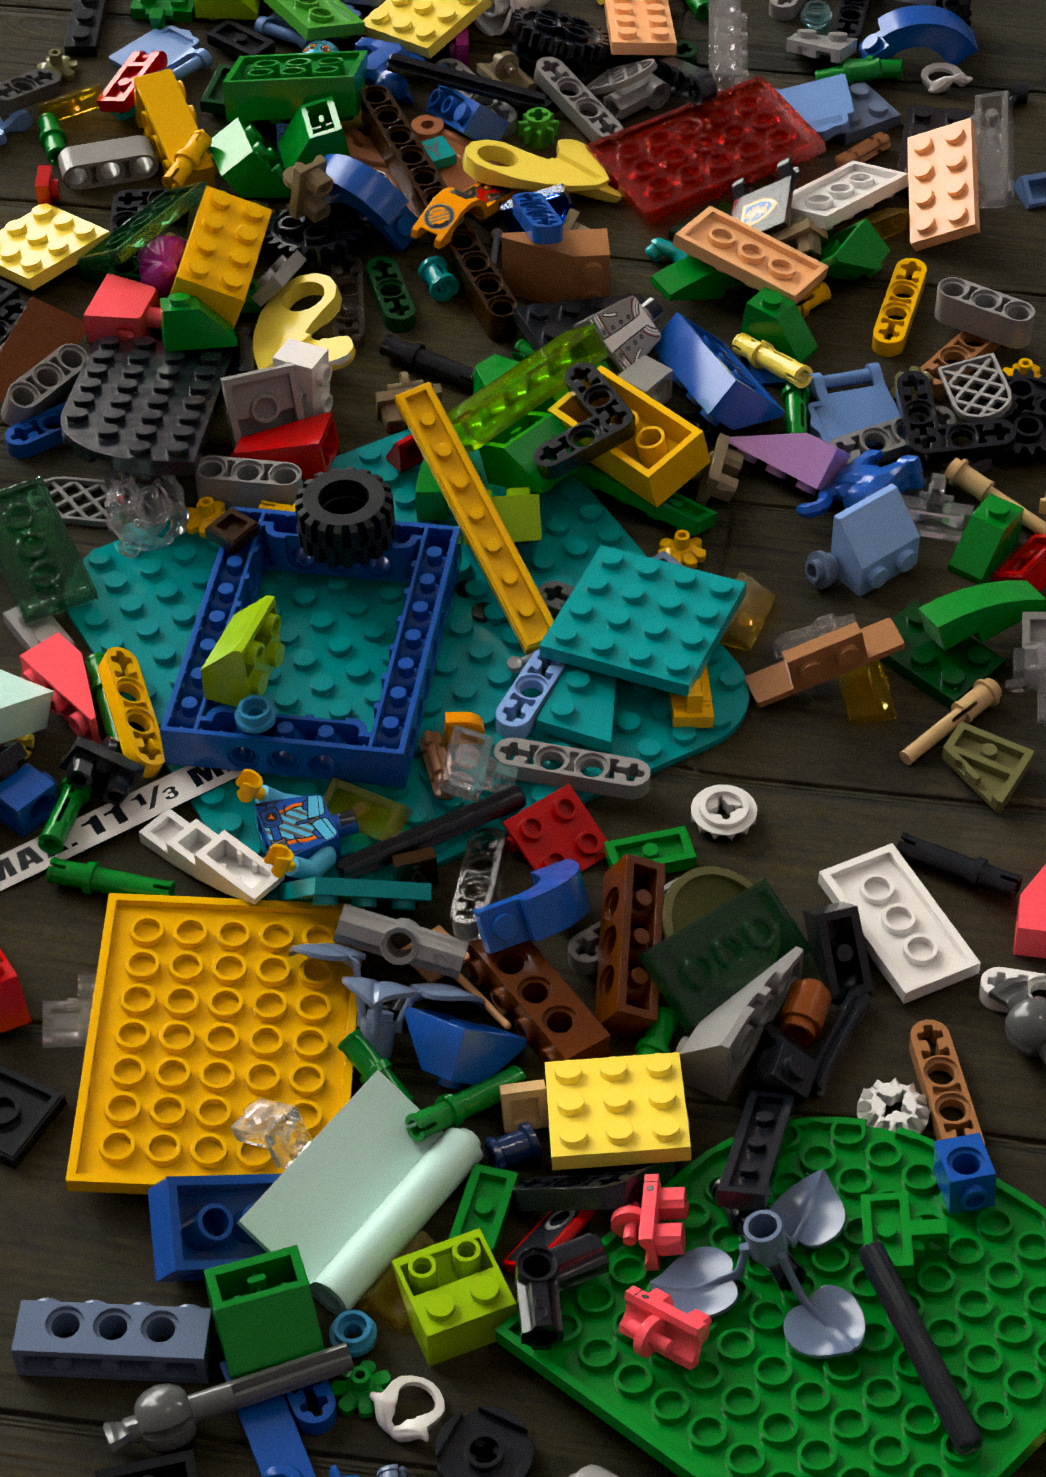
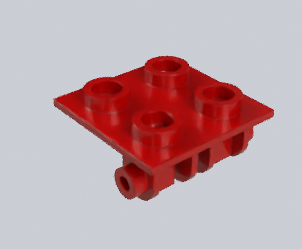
M569 783L502 822L508 832V837L504 839L507 849L511 853L516 851L522 853L533 871L569 858L578 862L581 872L606 858L604 842L608 840Z

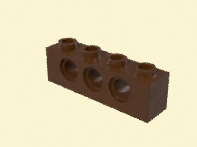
M627 853L604 873L595 1017L609 1034L634 1040L656 1023L658 1018L659 986L643 963V958L661 947L666 864ZM661 950L645 959L646 964L658 982L660 980Z
M481 936L469 942L470 961L467 962V969L471 978L477 985L483 984L491 994V999L496 1009L501 1014H508L515 1024L518 1035L527 1039L526 1044L531 1042L539 1052V1057L544 1067L545 1062L610 1057L611 1035L530 940L492 954L485 951Z

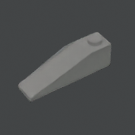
M796 946L701 1020L690 1037L684 1036L680 1040L675 1052L680 1054L684 1084L720 1100H727L755 1054L765 1023L769 1021L774 1023L783 1008L791 983L800 980L802 977L804 949Z

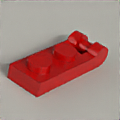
M133 51L96 100L100 111L129 112L135 103L133 78L165 70L168 64L166 53L164 51H153L151 54H147L145 51Z

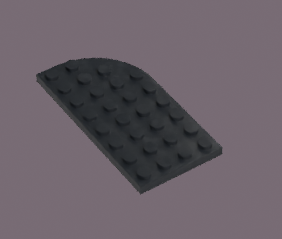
M104 336L100 339H95L88 354V364L84 362L60 416L61 436L64 444H71L74 454L90 463L97 461L96 458L110 462L111 469L116 471L150 475L195 476L223 397L220 378L230 376L233 368L234 347L166 352L163 341H155L152 337L120 340L116 336Z

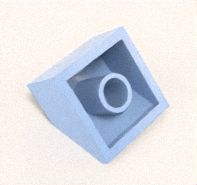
M893 483L834 515L831 553L836 557L839 564L840 573L838 579L859 597L872 589L880 588L886 581L902 572L909 571L917 564L920 535L898 488Z

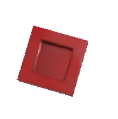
M52 165L38 166L35 183L38 205L48 203L54 206L55 199H60L59 179H54Z

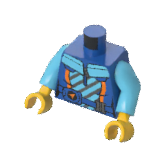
M244 769L235 781L236 785L240 787L237 791V796L241 802L249 803L255 798L256 804H254L257 832L266 852L264 862L273 865L271 872L276 878L285 876V880L281 883L311 877H322L336 865L337 859L341 858L340 838L359 833V825L353 809L330 815L323 797L318 794L301 796L282 793L270 786L263 785L262 777L251 769Z

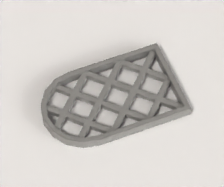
M646 59L607 69L586 85V88L593 95L625 88L650 75L657 68V63L654 59Z
M994 352L937 368L951 402V407L959 418L968 422L997 419L1009 411L1012 405L1011 388L1006 381ZM991 362H993L995 369L988 367ZM967 368L977 370L973 376L963 374ZM983 372L993 374L989 380L979 378ZM945 375L952 377L949 382H947ZM999 377L1002 384L996 383L994 381ZM958 379L968 381L964 387L954 385ZM974 383L984 385L979 391L969 389ZM989 387L1000 389L995 395L985 393ZM951 390L959 393L954 397ZM1005 391L1007 393L1008 398L1001 397ZM964 394L974 396L970 402L960 400ZM980 398L990 400L986 406L976 404ZM996 402L1004 404L999 409L992 408ZM958 405L965 407L962 411ZM971 409L981 411L979 415L968 413Z
M61 476L42 480L32 488L41 487L44 489L49 486L54 488V490L46 493V497L59 523L117 528L131 485L130 482ZM75 486L80 492L69 497L65 491ZM41 489L30 491L28 504L32 514L40 511L35 508V505L44 502L48 506L43 509L45 512L35 516L39 519L50 517L51 522L57 523L54 515L48 514L52 511ZM98 489L105 493L96 499L90 494ZM122 493L121 499L119 501V499L115 495ZM57 494L64 498V500L56 504L49 500V498ZM85 496L90 502L79 507L74 501ZM110 498L115 504L104 509L99 503ZM67 504L74 509L65 514L58 510ZM94 506L99 512L88 517L83 511ZM117 510L113 519L109 513Z

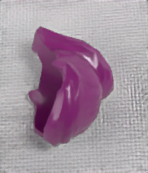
M155 235L145 242L137 255L141 277L140 283L155 287L158 291L159 299L170 295L187 244L186 240L181 239L177 235L170 237Z

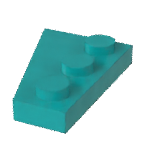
M567 664L536 719V731L611 753L617 678Z
M311 877L279 884V901L312 902L313 906L322 907L338 906V902H351L352 906L362 909L377 908V903H390V910L410 911L415 910V903L431 901V883Z

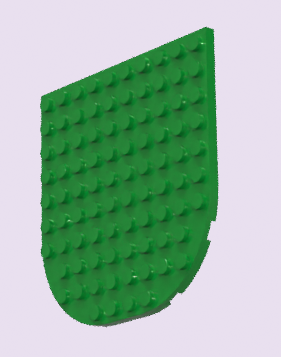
M808 1117L792 1119L765 1210H769L773 1203L797 1182L821 1169L826 1171L834 1190L843 1203L846 1215L844 1229L836 1240L824 1247L809 1249L797 1243L795 1248L790 1249L788 1247L795 1260L806 1271V1279L801 1287L809 1299L820 1287L833 1285L848 1291L859 1303L866 1325L865 1339L859 1350L854 1351L850 1355L816 1359L803 1356L792 1349L784 1335V1320L791 1309L802 1304L797 1300L793 1291L787 1292L786 1289L781 1291L767 1268L757 1263L750 1256L743 1277L734 1281L739 1293L738 1301L727 1312L711 1318L709 1337L702 1345L699 1364L689 1370L657 1352H654L646 1359L642 1358L633 1351L634 1340L618 1332L626 1309L625 1291L633 1285L647 1293L652 1291L650 1281L660 1276L681 1255L661 1256L660 1270L646 1271V1250L639 1245V1241L637 1240L636 1244L632 1246L625 1245L622 1241L623 1238L618 1237L612 1230L600 1239L605 1246V1252L609 1260V1272L559 1292L564 1330L563 1342L555 1344L550 1350H533L530 1346L521 1344L518 1310L495 1329L496 1342L679 1477H1010L1046 1440V1209L996 1177L995 1206L949 1214L933 1173L934 1140L898 1127L897 1131L894 1132L867 1126V1119ZM731 1137L705 1151L662 1186V1188L686 1187L689 1200L688 1218L664 1221V1223L683 1222L686 1233L685 1253L700 1247H714L730 1256L735 1269L740 1256L739 1245L747 1241L742 1235L734 1233L728 1225L726 1213L722 1207L717 1205L710 1192L713 1184L722 1177L734 1137ZM908 1192L910 1216L922 1217V1220L947 1219L950 1243L949 1252L914 1258L915 1278L901 1280L982 1435V1447L976 1452L965 1456L957 1453L870 1281L866 1280V1272L859 1260V1249L864 1245L861 1210L862 1194Z

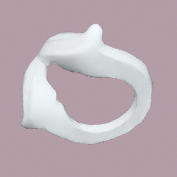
M932 63L921 72L923 85L928 89V92L934 94L946 91L953 82L959 87H964L973 80L971 76H966L956 65L950 63ZM939 71L952 75L941 77L933 82L928 77L931 73Z
M413 1375L400 1376L394 1379L382 1393L371 1392L369 1394L370 1399L374 1402L376 1419L379 1426L394 1440L399 1442H410L417 1439L428 1442V1431L437 1425L445 1414V1403L440 1390L433 1382L423 1377ZM406 1386H417L426 1390L432 1396L435 1402L432 1411L417 1416L415 1419H407L401 1425L395 1426L393 1424L392 1418L396 1410L395 1406L400 1389Z

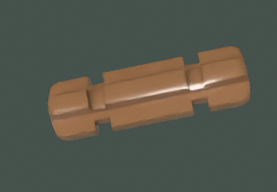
M878 132L837 155L835 158L836 169L853 160L865 163L878 156V154L885 152L891 146L889 135Z
M427 730L423 732V737L419 739V744L424 754L423 758L434 796L437 799L445 798L450 800L454 797L453 794L458 791V787L453 776L445 743L439 731L431 732Z

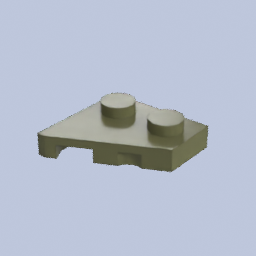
M960 721L943 747L942 759L994 811L1001 814L1032 765L1035 751Z

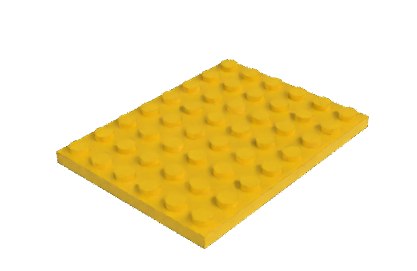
M109 893L66 1174L67 1191L148 1195V1189L167 1176L282 1174L345 1106L352 1095L354 1066L337 1047L346 1036L357 1029L358 1012L356 996L342 983V977H353L352 969L341 961L320 960L300 953L291 957L288 956L289 949L299 944L335 943L344 945L333 940L345 904L338 903V906L322 907L313 906L312 902L260 900L254 905L242 899Z

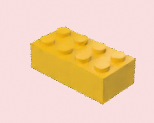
M206 185L170 295L173 293H187L190 296H197L235 328L247 296L272 209Z
M601 365L597 369L631 409L636 424V432L628 441L589 462L655 507H658L711 462L704 433ZM582 380L586 389L589 388L590 383ZM569 392L548 409V413L554 414L567 429L588 419ZM599 398L591 405L600 407L608 403L609 399ZM615 416L610 418L611 423H616L617 425H620L616 421ZM587 437L579 441L584 446L590 445L594 441V439Z

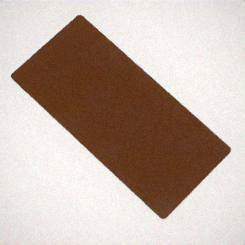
M31 297L0 351V402L4 403L8 388L13 382L60 346L70 343L78 345L86 331L85 322Z

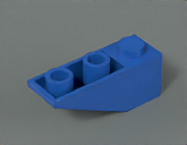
M439 85L432 92L428 100V107L425 112L434 117H440L444 123L475 141L485 139L500 141L510 124L509 121L452 88Z

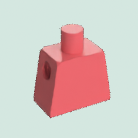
M107 273L83 315L87 341L89 343H94L95 339H100L104 336H116L120 340H135L139 337H149L153 328L162 330L157 289L153 286Z

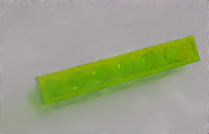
M594 323L563 332L446 413L467 453L476 451L566 387L565 373L572 365L579 362H588L595 366L609 356Z

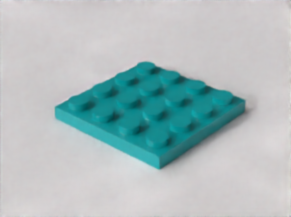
M601 545L539 645L540 657L687 697L695 682L703 673L746 596L747 583Z

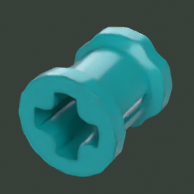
M431 256L420 264L418 276L422 282L429 285V293L436 301H447L458 292L459 281L453 274L448 272V264L444 258Z

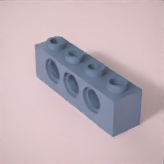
M41 1298L37 1301L21 1300L11 1352L18 1375L208 1384L216 1333L211 1308H202L194 1304L172 1307L154 1306L147 1302H136L126 1305L107 1304L100 1300H88L81 1303L60 1302L53 1298ZM67 1333H75V1334H74L73 1336H71V1337H68V1338H60V1337L63 1336L64 1334H67ZM114 1335H123L116 1340H107ZM170 1337L165 1342H155L159 1338Z

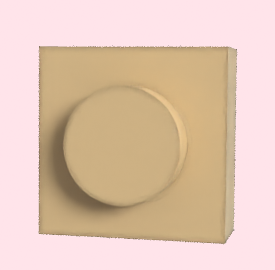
M544 1079L499 1085L502 1124L505 1133L518 1130V1125L525 1121L533 1129L548 1127V1104Z

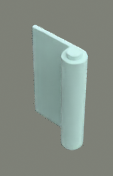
M379 1070L368 1079L237 1222L267 1253L297 1245L312 1296L335 1315L351 1310L391 1265L392 1260L397 1258L470 1174L474 1163L478 1164L483 1158L479 1138L466 1128L458 1129L452 1127L448 1128L445 1132L440 1131L422 1142L414 1141L406 1128L412 1127L417 1123L414 1122L406 1125L405 1119L407 1115L416 1113L420 1109Z

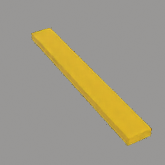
M430 381L395 395V403L525 655L538 650L554 619Z

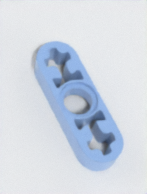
M539 649L532 654L496 709V730L500 736L505 739H522L530 734L536 725L539 713L567 664L540 657ZM542 668L547 669L545 677L542 676ZM534 688L540 690L542 694L538 697L529 698L523 696L521 692ZM518 709L521 710V719L516 718Z

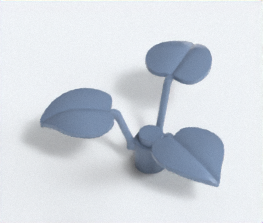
M335 943L294 945L289 949V957L300 953L320 960L341 961L352 969L353 977H342V983L356 996L358 1012L356 1026L360 1027V1030L363 1032L362 1034L382 1059L392 1057L395 1033H402L406 1006L412 1007L416 1001L423 999L471 1001L482 1010L485 1009V1000L456 986L441 983L411 984L410 987L394 982H378L361 977L359 960H365L366 954L348 946ZM407 998L396 1021L393 1020V1012L382 1010L383 1003L387 1001ZM365 1003L371 1008V1009H368V1010H367V1016H366Z
M824 1169L797 1182L782 1194L769 1210L753 1212L746 1218L743 1230L747 1242L739 1245L740 1256L735 1269L732 1259L724 1251L714 1247H700L678 1257L660 1276L650 1281L651 1290L658 1288L669 1294L674 1302V1307L685 1313L698 1309L713 1318L727 1312L737 1303L739 1293L734 1281L743 1277L748 1258L751 1256L753 1260L764 1266H774L779 1263L797 1300L802 1304L791 1309L784 1320V1335L788 1344L796 1352L816 1359L850 1355L860 1349L866 1335V1325L862 1309L848 1291L837 1286L825 1285L817 1289L809 1299L805 1295L788 1261V1247L790 1249L795 1248L797 1243L809 1249L821 1248L836 1240L844 1229L846 1215L843 1203L834 1190Z

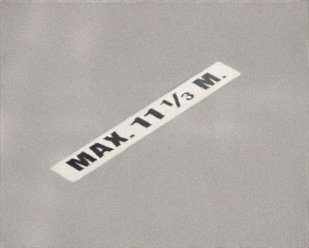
M185 766L129 793L119 806L108 803L77 818L66 839L63 851L59 854L51 855L42 851L38 846L39 837L0 855V891L47 869L48 866H54L50 864L52 857L66 860L163 813L168 808L172 809L238 777L242 771Z

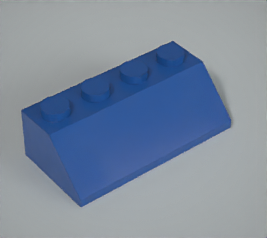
M676 312L661 331V339L653 347L660 356L657 361L673 369V381L682 389L688 391L685 396L702 409L700 414L714 426H718L721 422L730 429L736 430L776 419L784 414V409L725 342L679 312Z

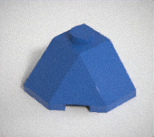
M406 1006L404 1016L422 1070L438 1076L437 1084L447 1088L463 1090L464 1083L474 1085L495 1075L518 1055L527 1043L526 1038L482 1023L479 1025L438 1011Z

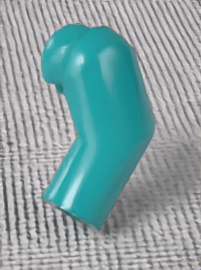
M660 237L652 239V243L645 248V253L654 262H659L664 255L673 263L688 257L684 251L672 246L673 242Z

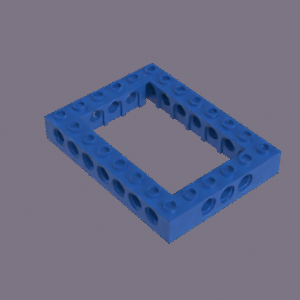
M233 506L232 508L260 523L261 533L236 554L229 552L221 546L219 547L160 728L164 758L166 760L165 764L235 771L251 769L257 773L406 788L462 563L460 527L395 521V540H392V546L389 551H383L382 557L377 560L370 559V563L363 566L356 564L353 565V568H345L343 565H338L337 568L329 567L327 562L320 564L314 561L313 556L308 557L304 553L303 547L299 543L296 512ZM266 570L410 583L409 588L404 590L402 616H398L396 620L397 636L395 644H390L389 667L387 673L382 674L380 701L374 704L375 720L372 732H368L364 722L354 718H346L343 721L314 718L313 714H305V717L276 714V721L270 729L262 733L251 734L237 727L234 718L236 710L232 706H224V703L205 699L200 670L233 615L257 601Z

